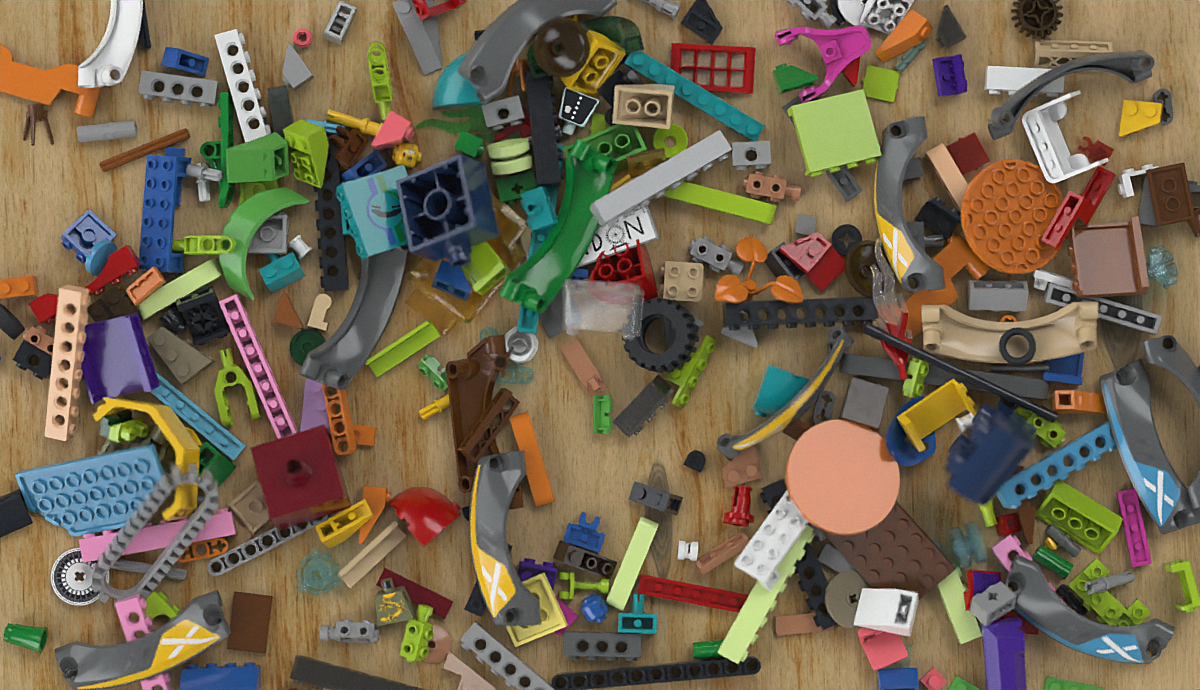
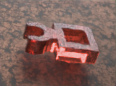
M1084 136L1082 138L1087 142V147L1079 145L1077 148L1082 152H1090L1087 158L1094 162L1105 158L1109 160L1114 151L1113 148L1099 140L1093 144L1089 137Z

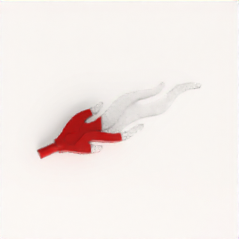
M879 237L875 244V257L883 275V291L879 270L876 265L870 266L873 273V299L882 319L880 317L876 318L875 321L877 326L885 332L888 329L889 334L912 344V331L910 329L906 331L908 322L907 305L902 292L897 294L899 307L897 305L894 293V273L882 254L881 238ZM880 340L886 353L893 360L894 364L898 365L900 380L908 379L905 364L908 363L909 353Z

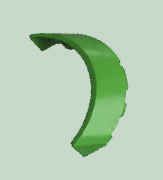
M281 187L264 192L260 191L247 201L242 202L233 211L229 221L224 226L221 236L232 237L236 241V246L232 253L219 255L220 265L230 288L253 301L255 297L247 282L245 266L247 251L254 234L262 223L277 211L292 205L309 204L310 200L289 188ZM228 239L222 244L225 251L231 246Z

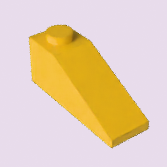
M364 499L318 524L315 528L321 542L331 549L352 536L373 517V513L367 500Z

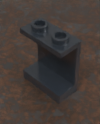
M213 286L177 299L178 310L182 312L186 324L188 313L196 306L207 305L217 313L218 323L213 332H209L206 335L196 334L189 328L194 346L198 344L200 346L205 345L214 338L221 339L230 333V327ZM201 314L200 320L197 322H201V325L204 327L205 321H208V319H204V316Z

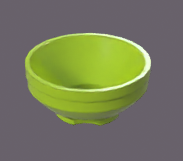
M674 123L671 124L670 129L658 128L653 137L654 148L661 156L672 158L686 150L688 145L687 134L681 126ZM668 136L675 138L676 144L674 147L670 148L665 145L664 141Z

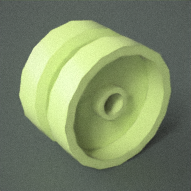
M528 138L509 139L487 146L489 157L495 159L491 163L492 173L495 175L515 173L533 166L532 156L526 154L530 149Z

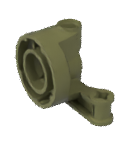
M157 424L148 425L147 436L143 438L137 436L134 441H130L128 447L105 437V443L97 451L99 455L147 446L155 440L164 445L163 448H160L159 460L164 474L171 480L173 479L171 473L172 468L176 467V451ZM175 487L168 495L175 499Z

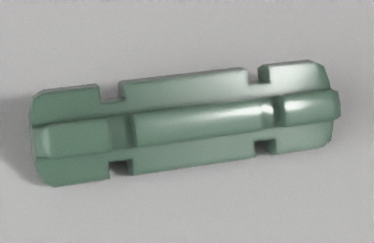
M922 41L920 44L910 48L903 55L902 60L897 62L895 67L900 72H903L908 67L907 65L919 54V50L921 51L926 44Z

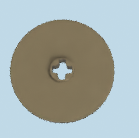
M844 571L835 575L828 583L825 592V603L830 616L839 625L849 629L860 628V626L853 624L862 588L873 589L855 571Z

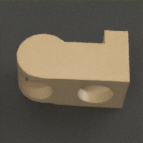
M319 294L316 297L308 326L328 331L329 323H325L328 310L333 305V300L329 295Z

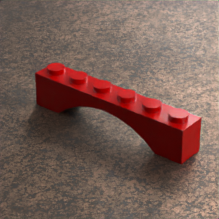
M125 245L109 255L108 261L100 275L85 287L89 289V296L94 293L97 296L106 291V286L110 284L114 286L121 282V277L126 274L131 276L139 271L137 268L142 264L131 245ZM43 294L28 303L39 323H46L48 325L56 321L59 295Z

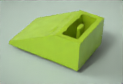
M300 119L283 129L284 139L288 142L289 158L293 164L294 175L300 181L322 188L329 147L325 128Z

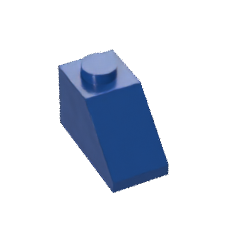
M165 47L161 66L205 77L209 58L182 49Z
M375 150L340 176L346 183L378 173L387 166V163L379 152Z
M442 259L431 287L467 301L471 288L461 267H453L449 261Z

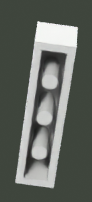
M987 66L985 68L984 91H989V94L1000 95L1001 92H1008V95H1013L1026 84L1051 69ZM1064 76L1046 85L1033 97H1038L1039 94H1047L1046 97L1057 98L1064 90Z

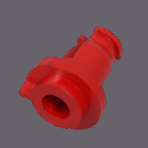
M734 486L731 510L724 513L723 523L738 527H748L749 523H754L755 519L754 516L749 515L752 487Z

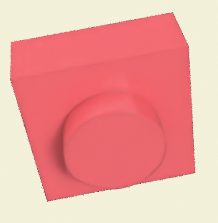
M934 667L920 679L928 690H939L947 682Z

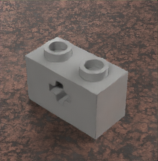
M1000 581L996 585H991L985 592L977 594L972 598L970 612L987 626L1015 608L1016 595Z

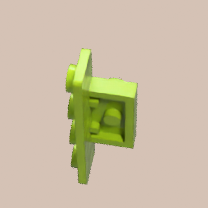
M706 335L698 352L690 354L691 360L689 362L685 361L682 368H675L673 372L667 374L665 379L680 386L672 401V404L683 409L688 403L689 396L693 388L696 387L700 374L706 368L707 361L716 348L717 341Z

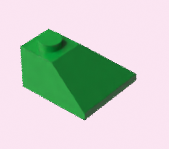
M786 63L776 66V70L772 72L778 94L813 85L818 80L816 75L793 65L787 66Z

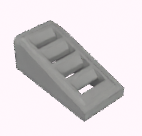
M339 0L324 31V38L342 45L357 8ZM341 9H342V10H345V11L349 12L350 14H349V15L344 14V13L340 12V10H341ZM337 17H341V18L345 19L346 22L337 19ZM334 24L342 26L343 29L335 27Z

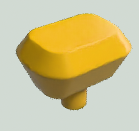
M1050 536L1046 538V545L1044 547L1056 550L1058 545H1056L1055 540Z

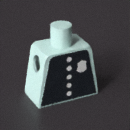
M565 87L558 117L560 120L565 121L561 132L572 136L576 126L584 129L597 108L599 100Z

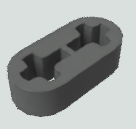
M1159 89L1153 94V103H1161V100L1157 99L1160 92H1162L1163 96L1167 97L1163 101L1164 106L1162 108H1164V113L1169 118L1165 122L1161 118L1159 124L1164 126L1173 120L1172 97L1168 90Z
M823 391L816 401L812 416L813 422L816 425L820 424L816 415H820L822 409L825 410L824 417H827L826 421H830L835 403V396L830 391ZM829 394L831 402H827L826 408H824V401L821 400V397Z

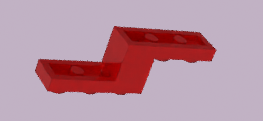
M1098 166L1081 195L1069 190L1041 241L1059 250L1076 220L1088 225L1116 175Z

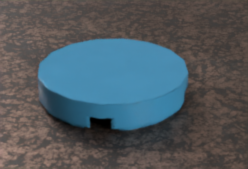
M106 239L96 243L92 247L93 252L91 255L88 254L86 257V270L93 276L100 275L108 261L109 255L118 250L115 243Z

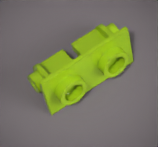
M913 358L909 362L907 374L913 375L912 379H905L902 389L904 391L903 395L911 398L920 397L924 389V378L929 371L927 362L917 358Z

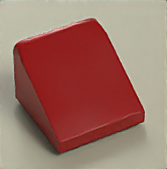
M1016 512L995 517L998 523L995 525L998 536L1021 531Z

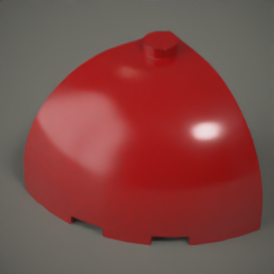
M639 239L636 240L637 247L629 249L628 244L625 243L627 250L618 254L616 247H614L616 255L609 257L604 254L605 251L599 254L596 259V266L592 270L590 277V292L595 299L610 305H630L658 297L651 260L646 245H640Z
M428 487L408 488L398 493L389 502L391 507L396 509L395 513L402 521H407L408 529L423 547L461 515L459 512L461 508L454 500L450 502L445 495Z

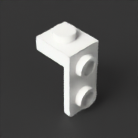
M1153 164L1141 166L1142 170L1134 171V168L1123 170V174L1118 176L1120 182L1118 184L1119 194H1123V198L1134 196L1130 177L1146 174L1145 170L1158 168L1159 166L1153 167Z

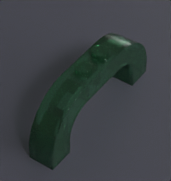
M604 16L577 23L585 33L591 30L603 34L611 41L620 43L624 48L625 54L644 50L638 26L627 18ZM533 42L527 51V61L532 79L549 75L538 65L535 59ZM555 45V51H558L559 46Z

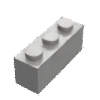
M969 280L967 296L969 310H992L995 312L1002 310H1011L1013 312L1027 311L1029 292L1027 281Z

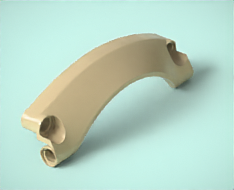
M1073 302L1047 316L1020 322L980 320L959 313L947 305H922L923 349L931 354L960 360L1008 363L1000 353L999 342L1001 336L1007 330L1020 327L1028 330L1036 341V352L1029 362L1056 359L1091 351L1097 347L1096 319H1098V302ZM1015 335L1007 341L1006 350L1013 357H1022L1028 352L1029 343L1025 337Z

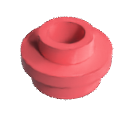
M298 29L293 35V41L298 47L306 48L312 43V34L307 29ZM305 35L306 41L301 42L300 36Z

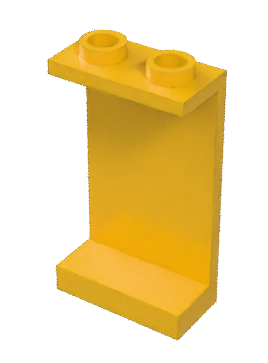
M953 378L897 416L909 441L919 453L926 449L922 439L966 409L973 416L976 414L973 408L975 403L970 396L966 395L968 390L962 382L959 384Z

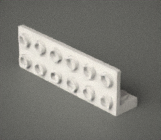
M788 489L734 563L737 568L758 579L763 588L768 591L773 588L780 578V574L776 569L809 523L801 515L796 505L793 504Z

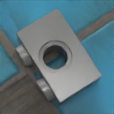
M519 95L481 105L487 128L493 131L504 129L503 126L508 124L517 126L522 124V120H526ZM508 110L509 116L506 119H501L499 117L500 111Z
M770 141L731 143L732 167H736L737 170H748V166H756V169H767V165H771ZM748 151L756 153L757 157L754 161H749L746 158Z

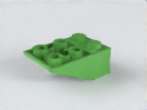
M274 132L226 149L227 182L273 181L289 175L288 142L278 133Z

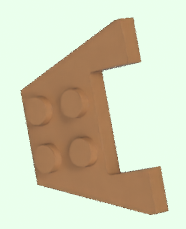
M447 653L442 670L460 676L456 690H496L495 687L452 653Z

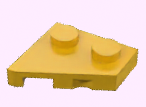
M1124 100L1119 137H1125L1133 132L1160 124L1163 104Z

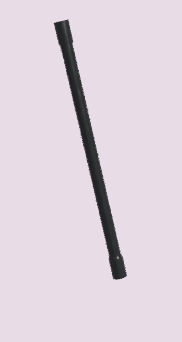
M867 322L863 329L864 334L907 352L1018 405L1051 423H1054L1057 418V412L1029 401L918 348Z

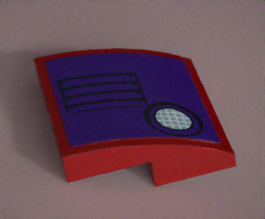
M974 569L966 571L968 590L964 591L966 611H970L971 600L975 595L985 592L991 585H996L1001 581V572Z

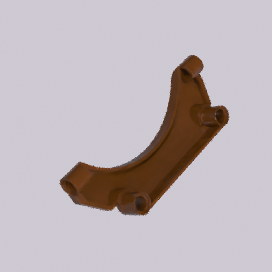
M505 335L484 338L467 352V359L449 361L445 367L458 486L463 493L472 491L477 463L475 464L457 449L492 401L495 381L500 370L496 369L493 362L483 356V353H488L493 357L497 354L505 355L507 353ZM488 429L484 432V434H483L482 437L480 438L481 441L488 439V437H489V430H488ZM495 438L482 456L500 454ZM477 444L469 453L473 457L478 453ZM519 483L515 490L509 510L524 508L521 483Z

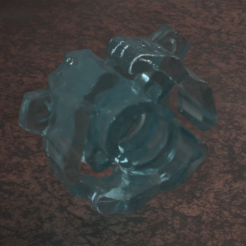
M1163 244L1157 247L1151 245L1149 246L1151 253L1149 255V263H1146L1148 280L1155 278L1160 285L1168 289L1171 285L1178 282L1177 266L1175 263L1166 264L1174 260L1168 248Z
M317 549L309 550V555L300 561V566L302 567L306 561L311 560L304 568L303 577L302 568H299L296 572L299 581L296 588L301 593L307 591L318 595L320 590H314L311 587L322 588L329 582V587L323 589V593H328L334 586H340L342 580L337 576L339 573L338 564L336 562L332 563L334 568V574L332 575V569L329 564L319 560V558H325L331 561L332 557L330 555L319 553ZM317 570H319L321 572L320 576H322V578H317L316 576H314V573L312 572H316Z

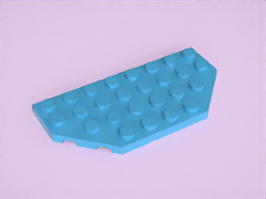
M154 444L22 470L18 471L15 477L27 508L34 513L38 512L45 516L47 521L57 527L60 525L67 529L68 533L75 537L125 527V523L130 517L132 518L136 509L139 510L141 502L143 500L146 501V496L149 492L153 493V487L156 483L160 484V478L163 476L164 471Z

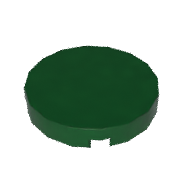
M305 329L299 331L290 341L289 350L291 357L297 364L303 366L308 353L326 342V339L316 330Z

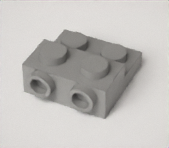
M276 212L262 223L250 242L248 254H287L289 217L284 212Z

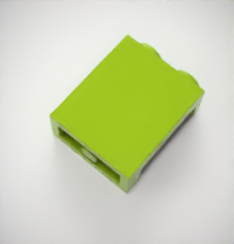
M487 241L473 246L471 262L460 266L465 277L473 285L472 288L482 296L511 271Z
M1179 559L1164 563L1165 571L1171 573L1178 572L1185 601L1175 604V607L1185 611V613L1196 611V607L1200 606V598L1190 560Z

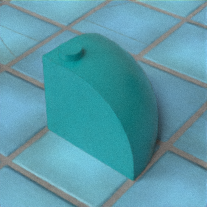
M468 52L454 59L441 73L433 92L432 110L484 105L475 93L477 88L473 87L469 80L460 76L458 72V67Z
M767 365L752 406V410H755L754 414L764 418L766 414L770 416L775 415L804 388L810 379L795 376L789 371Z

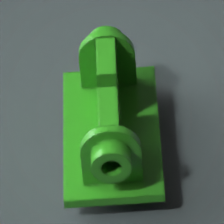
M427 354L420 360L417 367L421 374L428 376L433 381L432 383L437 389L445 392L448 388L445 368L439 372L437 368L441 364L432 355L429 356Z
M593 395V434H611V430H613L612 416H608V413H612L613 399H611V395Z

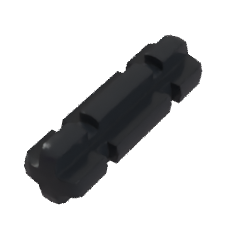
M1064 584L1060 585L1056 592L1063 596V600L1072 610L1084 616L1088 612L1087 609L1080 605V601L1072 592L1068 591L1069 589Z

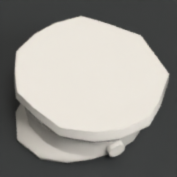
M517 326L509 330L505 334L506 351L511 346L514 349L508 359L517 364L530 361L538 350L539 341L534 334L517 332Z

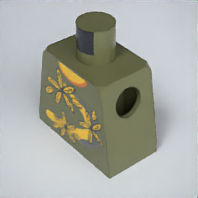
M392 578L382 580L383 590L378 591L375 595L378 626L413 619L416 615V610L405 587H394Z

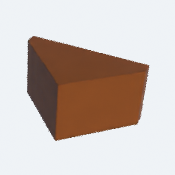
M282 294L273 321L303 329L304 326L288 294Z

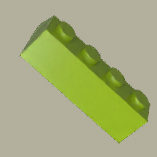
M1057 479L1053 483L1054 485L1048 489L1037 507L1035 516L1049 525L1054 523L1064 534L1067 533L1070 538L1099 555L1118 533L1123 518Z

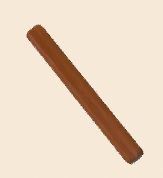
M184 128L99 163L100 168L103 172L119 167L189 139L190 133L188 129Z

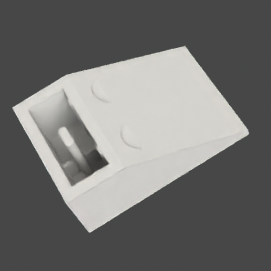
M867 0L860 23L890 35L905 17L914 0Z
M862 588L853 625L910 637L919 602L918 593L900 589Z

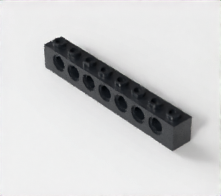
M327 137L330 159L326 162L325 171L331 172L332 177L329 181H323L322 188L313 186L314 193L317 192L318 200H315V211H319L316 227L321 235V238H318V250H322V257H319V267L323 269L324 275L320 277L321 288H325L326 292L349 290L346 239L342 228L341 202L336 195V188L341 185L340 163L334 155L339 148L332 144L329 139L330 137ZM331 190L333 192L332 199L324 200L323 193ZM328 209H332L335 213L334 217L330 220H327L324 216ZM330 228L336 231V235L332 239L326 237V231ZM331 247L337 249V255L334 258H329L327 255V251ZM333 266L339 269L336 277L329 275V269Z
M877 297L803 299L801 303H791L782 300L740 303L725 302L722 305L723 328H729V331L741 330V327H748V330H758L760 326H767V329H778V325H786V328H797V325L805 324V328L816 327V324L832 327L835 326V323H842L843 326H853L854 322H861V325H866L867 322L873 324L874 321L878 320ZM854 307H858L860 309V316L854 315ZM816 308L823 311L822 318L816 316ZM835 308H839L842 311L841 317H837L834 314ZM797 309H801L804 312L803 319L797 317ZM778 310L785 312L786 317L784 320L778 317ZM741 311L747 313V321L740 319L739 314ZM759 311H764L766 313V320H761L759 318Z
M783 479L761 488L763 491L760 493L764 504L768 503L770 508L767 511L768 515L775 507L773 499L777 496L782 498L787 491ZM806 542L803 547L806 557L801 561L796 560L793 565L796 567L794 574L798 573L800 581H798L799 587L802 592L806 591L808 596L805 599L809 609H813L816 614L813 619L817 628L821 626L822 630H825L838 623L833 620L829 612L825 614L819 612V605L825 603V592L828 582L811 542L810 544ZM807 567H811L814 571L811 578H805L803 575V571ZM814 585L821 587V593L818 596L811 594V588Z

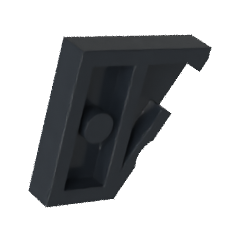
M695 0L680 25L713 45L723 29L706 0Z

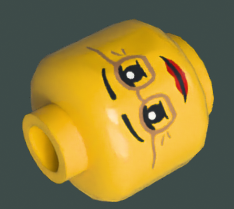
M401 143L394 147L392 160L395 161L397 166L404 165L405 168L412 169L416 166V163H420L422 153L419 152L418 146L415 144Z

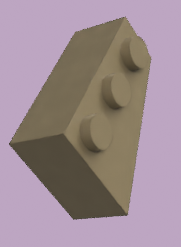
M162 326L147 337L148 341L181 384L187 383L215 362L178 335L169 331L166 327Z

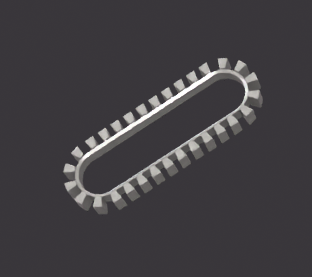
M189 464V473L181 474L180 466L173 467L172 480L166 474H163L160 478V484L156 483L153 487V493L149 492L146 496V501L143 500L139 505V510L136 509L132 514V518L130 517L125 523V527L123 526L120 529L119 536L116 534L112 539V545L109 543L105 548V553L102 552L98 557V563H94L92 568V588L94 593L99 591V600L106 604L111 596L114 598V607H116L115 603L117 600L138 593L147 599L151 594V590H154L157 586V580L160 582L163 579L164 572L167 574L171 569V564L174 565L178 560V555L181 556L185 551V547H188L192 542V538L194 539L198 535V529L202 530L205 526V520L207 522L210 520L212 509L217 510L219 505V486L217 480L212 482V473L205 469L200 477L197 475V465ZM182 483H194L202 487L206 493L204 501L139 583L127 590H118L111 587L105 580L106 573L172 489Z

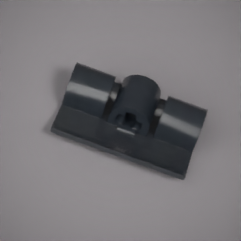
M20 489L0 497V537L33 524L25 507L26 503Z

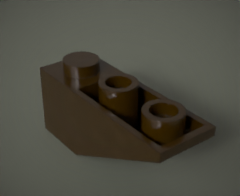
M561 540L553 556L554 559L610 580L617 564L614 560Z

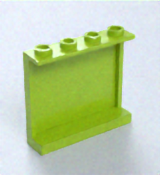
M863 89L793 105L787 110L788 116L793 118L807 168V172L804 173L805 176L818 177L823 175L825 171L835 173L840 171L841 167L847 166L848 169L858 167V163L865 162L866 165L877 162L876 159L882 155Z

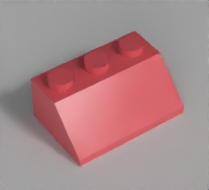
M390 111L373 140L372 146L376 150L382 151L407 141L410 142L415 134L414 126L410 121Z

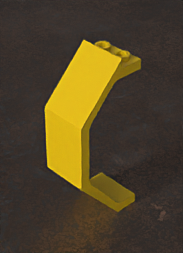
M102 397L106 403L100 405L97 408V412L93 415L97 422L103 416L129 408L148 412L175 449L176 466H180L181 474L189 473V464L197 465V475H199L200 448L170 406L125 398ZM182 483L175 487V502L162 513L166 520L183 519L197 507L198 485Z

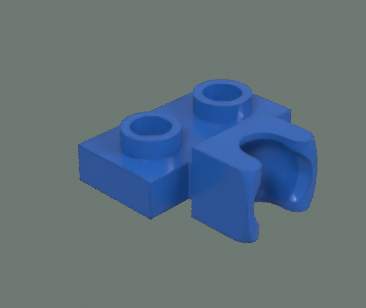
M582 512L578 525L568 523L563 541L600 553L605 534L596 530L601 517H595L594 522L589 524L585 520L586 513Z

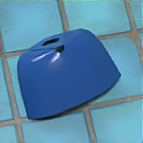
M924 396L913 398L903 404L892 420L886 434V446L890 455L903 466L908 467L918 464L934 454L936 450L935 431L922 439V441L928 443L929 448L927 451L919 453L910 441L905 442L907 435L897 419V416L924 399Z

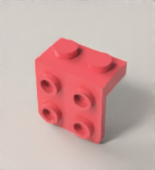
M861 627L857 631L859 641L874 671H878L908 657V652L899 634Z

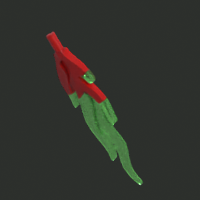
M480 107L467 108L452 113L442 112L444 116L449 118H472L465 122L451 123L438 119H429L416 125L417 129L425 126H435L452 134H460L462 130L465 132L474 130L490 132V135H474L486 141H497L516 131L520 132L511 139L526 138L532 134L529 109L523 107L526 120H522V124L517 126H511V124L504 125V129L498 131L487 128L483 110ZM499 114V117H500L501 119H506V118H507V116H503V115H500V114ZM558 118V124H555V126H557V125L560 126V119H559V118Z

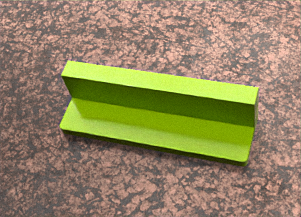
M428 320L368 359L365 364L370 366L378 378L439 338L441 334L432 320Z

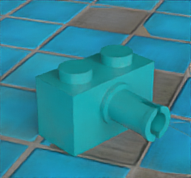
M541 186L521 194L522 199L520 203L528 215L526 221L530 229L540 231L559 224L547 187Z
M293 252L282 258L280 254H267L271 263L259 269L271 293L306 276Z
M632 594V612L619 613L618 633L657 634V614H646L644 612L645 595L640 594L638 603V594Z

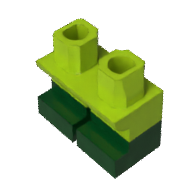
M128 409L102 417L100 435L117 443L124 440L128 442L134 441L137 436L143 438L148 434V426L143 424V417L138 419L132 418V411Z

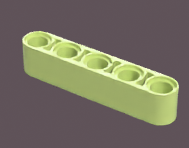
M216 258L201 264L157 289L141 304L136 305L142 320L144 321L177 303V299L192 294L224 276L223 270Z
M641 516L606 599V604L623 611L658 528V523Z

